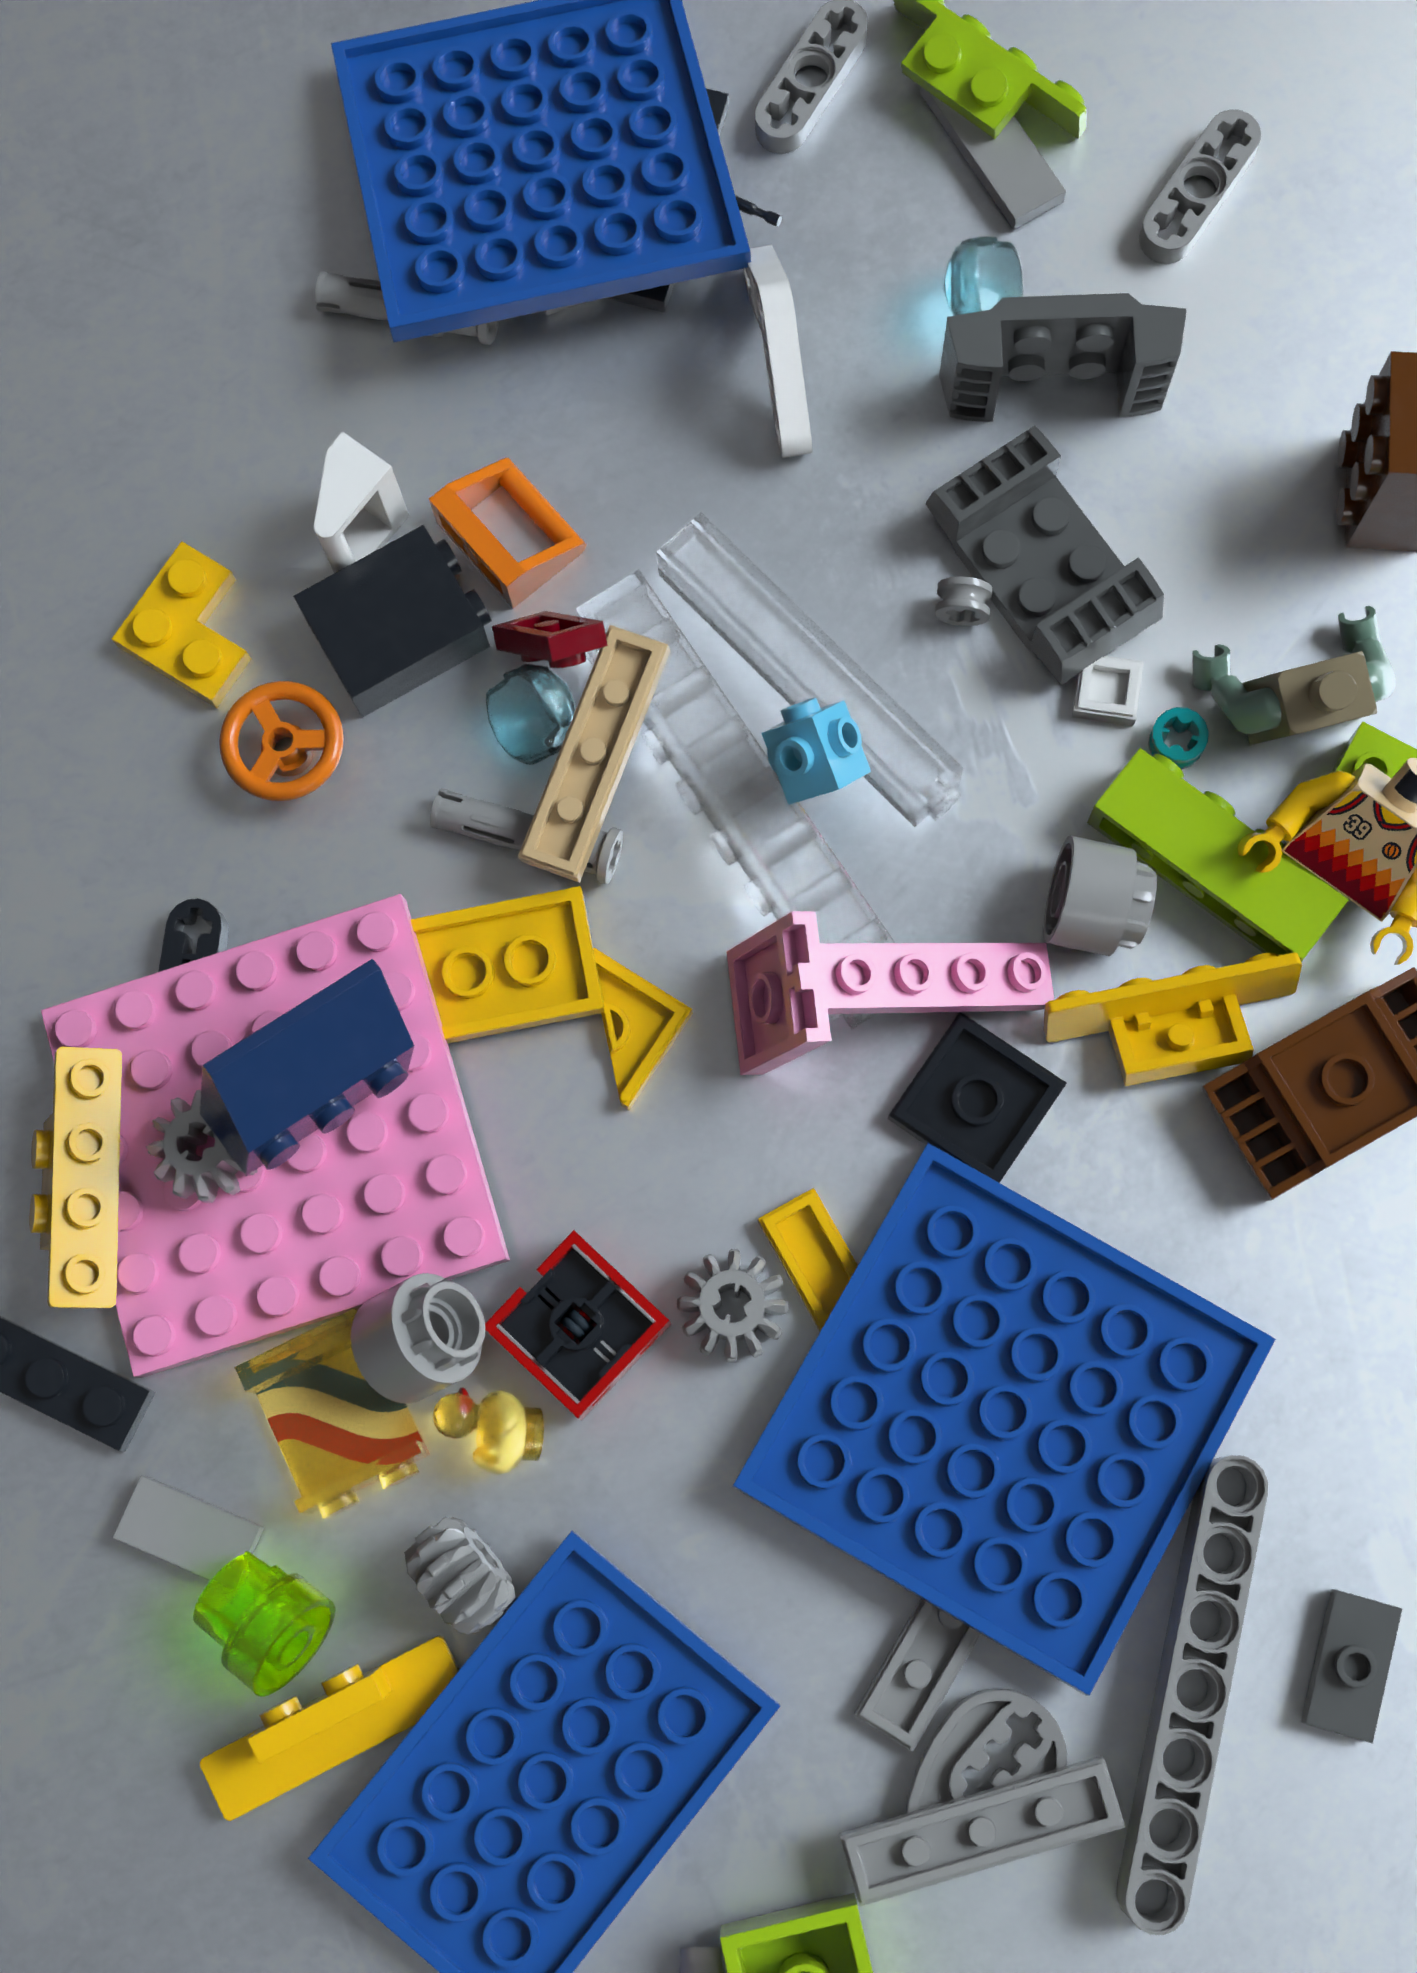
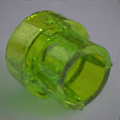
M246 1551L245 1554L227 1563L207 1584L195 1605L193 1621L223 1647L221 1656L223 1667L253 1693L262 1697L273 1694L283 1688L311 1661L332 1627L336 1607L332 1600L300 1574L293 1573L288 1575L279 1566L274 1565L271 1567L254 1554Z

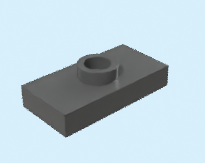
M1331 1589L1301 1723L1373 1744L1403 1608Z

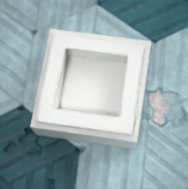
M1104 656L1083 669L1077 677L1072 717L1134 726L1144 661Z

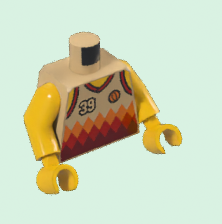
M1409 758L1392 778L1375 766L1365 763L1352 774L1336 771L1301 782L1267 818L1266 824L1268 828L1263 834L1250 833L1241 839L1238 844V855H1246L1253 844L1263 841L1268 846L1269 852L1265 861L1256 868V872L1265 873L1276 868L1281 861L1283 852L1382 922L1390 912L1391 917L1394 919L1390 927L1382 928L1373 935L1370 942L1371 952L1373 955L1376 954L1385 935L1394 934L1401 939L1403 945L1402 952L1396 958L1394 965L1407 961L1414 948L1413 939L1409 932L1412 927L1417 928V759ZM1282 840H1285L1283 848L1281 849L1280 842Z

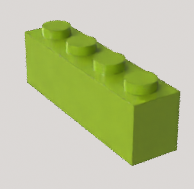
M1139 748L1094 805L1087 824L1114 844L1134 849L1137 860L1140 863L1147 864L1149 868L1156 872V875L1262 953H1275L1278 956L1297 953L1302 962L1349 900L1283 852L1281 861L1276 868L1265 873L1256 872L1255 870L1258 865L1264 862L1268 856V846L1265 842L1258 841L1253 844L1246 855L1239 856L1238 844L1247 834L1255 832L1263 834L1265 830H1252L1235 817L1234 808L1224 798L1210 791L1202 793L1183 779L1184 773L1167 757L1160 754L1151 756Z

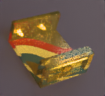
M356 1308L235 1367L244 1390L257 1395L302 1497L294 1501L299 1513L312 1514L319 1510L323 1520L358 1504L360 1501L356 1491L378 1480L383 1490L415 1476L420 1472L415 1462L430 1455L407 1403H398L383 1397L368 1384L361 1374L354 1359L351 1346V1328L358 1311Z

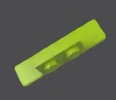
M894 0L895 9L925 30V33L901 62L902 73L989 136L996 139L1024 102L1077 139L1086 130L1087 108L1080 93L1064 81L1058 80L1054 84L1037 72L1036 64L1023 51L1015 47H1010L1009 50H1006L993 41L989 31L979 20L968 14L959 17L944 6L943 0Z

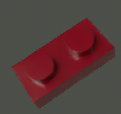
M543 611L492 626L496 650L520 655L522 662L545 660L549 662L550 668H565L581 664L587 660L585 652L608 646L603 621Z

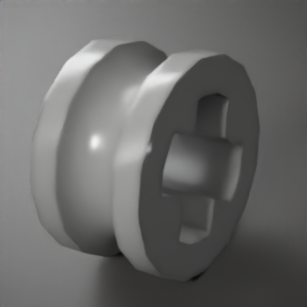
M961 576L949 577L938 582L937 595L943 599L935 607V617L938 620L958 626H976L989 621L990 608L984 604V602H987L992 597V586L981 579Z

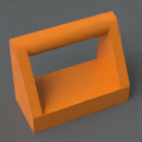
M509 458L501 459L450 482L429 498L436 523L512 609L579 557L587 547V544ZM503 486L555 545L523 561L517 562L471 510Z

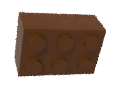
M1390 352L1379 375L1370 376L1366 400L1364 404H1356L1351 429L1343 430L1338 446L1339 468H1347V488L1342 487L1339 493L1337 523L1338 525H1346V548L1417 552L1416 352Z

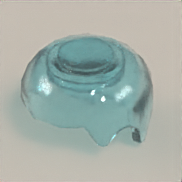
M979 236L962 241L955 248L947 263L943 285L948 308L953 316L990 310L1003 297H1023L1022 267L1017 249L1013 243L997 241V238L992 236Z
M523 664L504 673V679L488 690L485 699L488 721L497 742L512 759L526 765L536 764L558 753L577 708L568 683L547 666Z

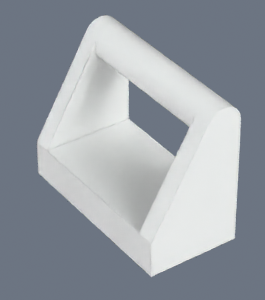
M343 431L326 450L314 520L315 533L334 573L385 546L409 517L392 466Z

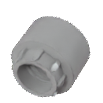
M1071 835L1068 836L1058 855L1049 886L1043 926L1045 942L1105 956H1111L1118 946L1132 949L1139 945L1147 932L1153 913L1157 890L1156 872L1149 868L1147 864L1137 862L1134 849Z
M417 1274L367 1300L359 1308L351 1328L352 1352L361 1374L375 1391L394 1402L414 1403L465 1379L474 1371L479 1362L482 1344L486 1335L485 1320L477 1300L466 1288L454 1283L453 1280L435 1274Z

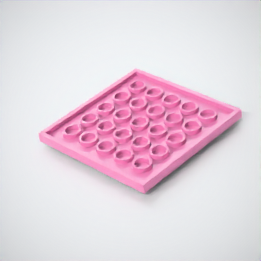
M401 894L41 1010L53 1061L54 1054L59 1047L118 1049L122 1053L117 1294L115 1305L134 1377L144 1378L357 1310L367 1300L417 1274H435L451 1280L510 1261L448 1043L442 1031V1022L418 939L412 927L410 911L406 899ZM373 958L381 968L414 1044L407 1071L409 1074L407 1079L398 1088L382 1098H377L372 1093L354 1105L355 1111L352 1116L333 1131L323 1134L320 1129H317L298 1142L300 1144L298 1151L280 1166L267 1170L262 1165L257 1169V1173L247 1176L238 1170L235 1176L239 1182L240 1191L235 1195L226 1193L219 1187L215 1201L205 1203L198 1199L196 1192L187 1199L173 1194L174 1180L163 1182L158 1180L153 1173L164 1158L150 1155L146 1146L154 1141L163 1140L165 1133L158 1131L153 1126L152 1120L160 1117L171 1122L175 1118L171 1110V1099L180 1098L190 1106L192 1105L196 1090H201L203 1064ZM208 1135L207 1143L196 1147V1155L203 1157L204 1149L214 1147L215 1138Z

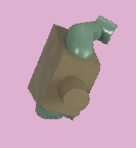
M1371 606L1365 607L1366 617L1361 620L1345 619L1344 612L1338 615L1343 649L1352 654L1281 671L1241 683L1236 676L1230 675V649L1227 646L1215 645L1214 657L1202 656L1197 650L1192 652L1194 686L1201 690L1211 691V696L1238 731L1247 734L1250 745L1377 714L1376 702L1389 698L1394 692L1396 682L1393 668L1380 642L1376 610Z

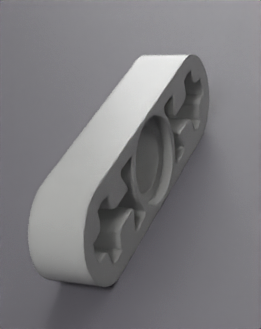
M831 0L819 9L758 102L755 110V133L758 142L768 151L779 154L789 153L798 149L804 143L865 49L868 18L865 10L855 1ZM843 24L850 25L851 33L843 31L834 43L832 53L828 49L831 43V28L839 30ZM815 65L821 67L827 73L828 78L819 86L807 87L797 81L795 74L804 66ZM790 98L795 102L792 108V125L783 123L779 129L772 128L771 118L778 121L783 118L789 109Z
M1226 110L1217 114L1210 121L1148 209L1140 231L1139 242L1142 251L1151 260L1158 263L1171 264L1187 256L1255 157L1261 139L1260 126L1250 114L1241 110ZM1232 134L1239 136L1242 139L1241 143H1236L1232 146L1222 163L1216 158L1222 140H1228ZM1194 175L1205 176L1212 180L1216 187V192L1207 198L1194 197L1186 191L1184 181ZM1177 210L1184 216L1177 235L1172 234L1167 240L1158 236L1159 229L1164 230L1169 226Z

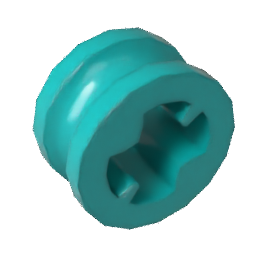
M1172 708L1166 710L1157 718L1149 735L1148 748L1151 756L1154 754L1163 755L1182 770L1191 767L1199 760L1208 743L1209 730L1205 720L1197 712L1189 708ZM1172 726L1177 733H1183L1188 730L1192 737L1187 748L1191 750L1184 751L1179 744L1168 747L1164 743L1170 732V729L1167 728Z

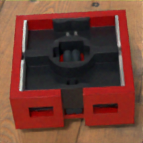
M573 1230L536 1269L543 1277L528 1293L519 1287L485 1323V1330L575 1417L582 1421L672 1324L665 1315Z

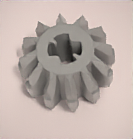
M196 1090L191 1106L180 1098L171 1099V1110L175 1116L171 1122L160 1117L152 1120L153 1126L158 1131L165 1133L164 1139L154 1141L146 1146L150 1155L164 1158L153 1173L158 1180L163 1182L174 1180L173 1194L187 1199L196 1192L200 1201L212 1203L215 1201L219 1187L231 1195L239 1193V1182L235 1174L238 1170L243 1171L201 1117V1090ZM208 1135L215 1138L214 1147L204 1149L203 1157L196 1155V1147L206 1144ZM257 1169L248 1175H254L257 1173Z
M738 1249L729 1250V1270L721 1272L713 1255L708 1254L703 1257L705 1269L711 1276L707 1282L692 1272H687L684 1276V1282L691 1289L699 1292L700 1297H680L677 1299V1308L684 1312H700L701 1315L688 1320L682 1326V1330L685 1336L689 1337L708 1328L709 1332L702 1340L699 1348L700 1352L706 1356L714 1351L719 1339L726 1340L725 1360L728 1363H735L738 1356L736 1341L745 1339L749 1352L756 1358L763 1353L761 1343L754 1335L757 1330L775 1340L779 1339L782 1334V1330L777 1324L764 1317L765 1314L783 1315L788 1313L789 1304L787 1301L780 1299L765 1300V1296L778 1291L783 1286V1280L780 1275H775L761 1283L757 1282L766 1264L765 1259L761 1256H756L752 1260L745 1273L740 1271L741 1256ZM734 1289L736 1298L739 1297L742 1291L751 1300L743 1306L745 1318L735 1323H731L729 1314L726 1315L723 1321L714 1312L722 1306L720 1294Z
M445 1517L435 1526L430 1525L415 1538L416 1542L404 1552L407 1574L416 1583V1590L425 1597L430 1608L435 1609L446 1624H451L457 1632L466 1635L470 1633L475 1634L484 1626H490L505 1613L504 1609L516 1599L512 1577L503 1568L502 1561L495 1556L489 1544L479 1537L475 1529L469 1528L461 1519Z

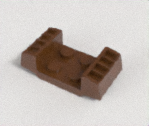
M1415 967L1358 996L1202 1086L1204 1094L1270 1201L1417 1117V970Z

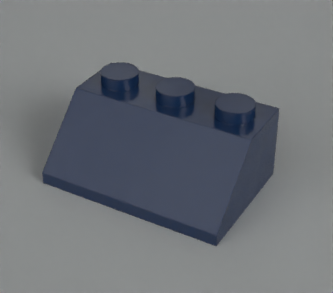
M372 958L202 1065L200 1115L246 1176L262 1165L267 1170L280 1166L298 1151L300 1147L298 1142L317 1129H320L323 1134L333 1131L352 1116L355 1111L354 1105L372 1093L377 1098H382L398 1088L409 1075L407 1071L414 1044L381 968Z

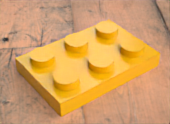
M581 886L410 919L418 939L443 1026L442 1031L448 1044L601 1014V1012L605 1011Z

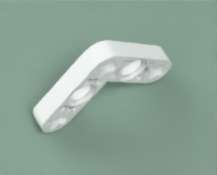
M772 245L750 248L751 262L748 263V268H744L743 271L748 298L762 332L775 432L780 455L782 458L809 454L812 453V438L790 283Z

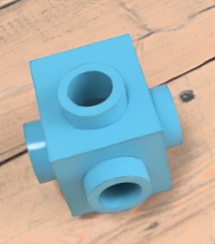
M816 697L799 702L780 711L784 722L761 733L767 747L769 763L778 776L788 805L839 790L871 772L861 746L860 730L856 722L851 718L845 700L821 708Z

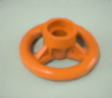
M276 681L251 689L233 704L223 721L219 746L223 765L231 779L240 788L251 795L265 800L289 801L312 793L330 778L341 758L344 737L340 717L325 696L301 683ZM292 700L306 705L318 716L323 730H302L296 725L281 722L270 702ZM254 712L264 729V733L262 736L261 755L249 771L240 757L238 738L243 723ZM282 738L293 739L292 745L287 750H274L276 743ZM314 751H323L316 765L302 777L288 782H270L274 773L291 777L304 772L312 762Z

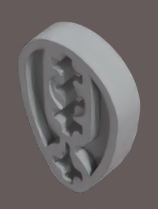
M985 1689L965 1697L950 1710L932 1735L917 1765L907 1796L905 1814L964 1797L963 1793L968 1786L962 1776L964 1769L969 1765L977 1771L985 1768L990 1760L988 1753L984 1750L986 1743L993 1739L996 1743L1002 1745L1010 1738L1012 1730L1006 1724V1721L1013 1713L1021 1718L1027 1717L1031 1712L1035 1713L1038 1720L1033 1728L1040 1737L1033 1746L1024 1741L1016 1745L1012 1752V1756L1018 1762L1016 1768L1010 1773L1001 1767L995 1770L989 1779L994 1787L1067 1766L1066 1744L1056 1720L1037 1701L1011 1689Z

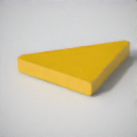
M594 948L605 1009L604 1012H601L619 1100L621 1106L630 1110L692 1016L693 1010Z

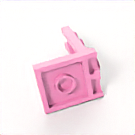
M792 911L727 951L740 1075L765 1074L830 1042L831 1033L828 1014L1035 1011L1045 1009V1004L1054 1000L1046 943L820 944L816 912Z

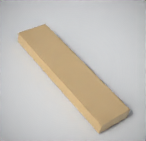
M609 625L606 633L608 646L602 647L599 650L518 854L519 860L523 863L579 883L671 652L668 644Z

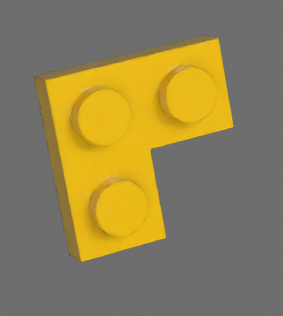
M183 541L177 546L112 637L113 642L118 648L215 708H218L251 661V657L246 650L205 626L208 619L235 583L236 579L233 573Z

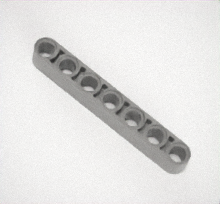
M1231 1455L1214 1459L1192 1500L1116 1885V1898L1120 1908L1140 1930L1151 1935H1165L1175 1931L1184 1922L1191 1898L1268 1496V1480L1264 1470L1254 1460L1245 1456ZM1228 1467L1238 1470L1246 1481L1247 1492L1245 1497L1235 1506L1225 1503L1217 1491L1219 1474ZM1218 1533L1225 1536L1231 1542L1234 1549V1558L1231 1565L1220 1573L1211 1570L1203 1557V1548L1206 1541L1212 1535ZM1209 1601L1218 1608L1221 1615V1625L1218 1632L1212 1638L1201 1640L1192 1631L1190 1616L1193 1609L1199 1603ZM1198 1669L1207 1680L1208 1693L1205 1700L1199 1705L1192 1708L1184 1707L1177 1696V1683L1185 1672ZM1187 1739L1195 1751V1760L1192 1768L1180 1776H1171L1167 1773L1163 1764L1164 1751L1172 1741ZM1163 1809H1175L1181 1818L1179 1836L1173 1842L1166 1845L1153 1843L1149 1834V1825L1152 1817ZM1152 1879L1164 1881L1168 1889V1899L1165 1906L1159 1912L1152 1915L1138 1912L1135 1905V1896L1138 1888L1144 1882Z

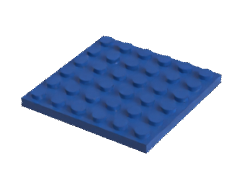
M536 0L331 43L393 343L748 268V263L751 262V251L682 0Z
M927 1143L734 1482L733 1488L1080 1693L1090 1696L1276 1339Z

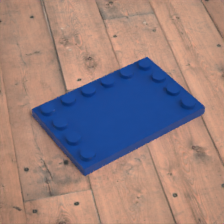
M572 1530L308 1859L439 1973H573L780 1708V1703Z

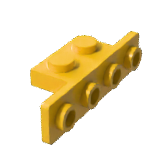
M1262 953L1249 958L1244 963L1219 968L1211 965H1201L1185 971L1182 975L1158 980L1136 978L1123 983L1118 988L1093 993L1084 990L1070 991L1059 996L1056 1000L1045 1004L1043 1027L1047 1042L1051 1043L1109 1031L1125 1087L1241 1064L1252 1057L1254 1049L1239 1005L1294 994L1297 990L1302 963L1297 953L1279 956L1275 953Z
M59 1047L54 1054L53 1113L43 1123V1130H34L31 1164L34 1169H42L41 1194H32L29 1228L31 1233H40V1250H49L47 1304L51 1308L109 1309L116 1304L122 1053L118 1049Z
M435 1636L364 1674L359 1665L355 1664L323 1681L321 1685L325 1691L324 1695L301 1706L297 1696L281 1702L259 1715L264 1726L202 1758L200 1761L201 1770L223 1817L227 1821H232L414 1726L459 1671L445 1639L442 1636Z

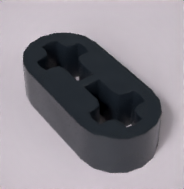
M187 899L177 904L170 912L166 922L158 972L227 950L229 930L224 915L211 903L202 899ZM202 915L203 920L212 926L210 934L203 933L199 935L196 954H192L193 941L183 932V928L185 925L195 924L197 916Z

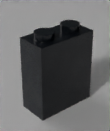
M424 524L293 596L362 718L490 647L484 626L492 622L485 605L475 589L464 594L454 577L461 573L462 569L445 539L435 544Z

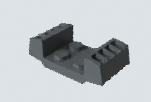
M1129 293L1003 297L990 310L948 316L939 377L949 415L952 418L968 421H993L1001 376H1009L1016 381H1032L1041 378L1043 375L1070 374V376L1076 379H1093L1104 373L1117 374L1119 417L1145 415L1160 411L1181 353L1186 308L1145 305L1138 302Z
M1033 426L933 491L925 504L950 539L955 553L972 576L992 586V597L990 600L1026 648L1038 656L1062 686L1082 672L1083 669L1110 654L1116 648L1163 618L1164 593L1139 557L1126 566L1122 564L1057 479L1056 474L1061 455L1036 426Z

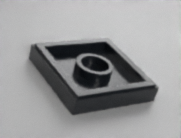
M959 1012L889 1113L887 1119L925 1145L929 1143L1000 1183L1067 1082L962 1012Z

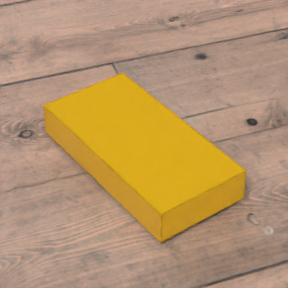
M812 1188L758 1218L757 1222L820 1332L858 1264L816 1190Z

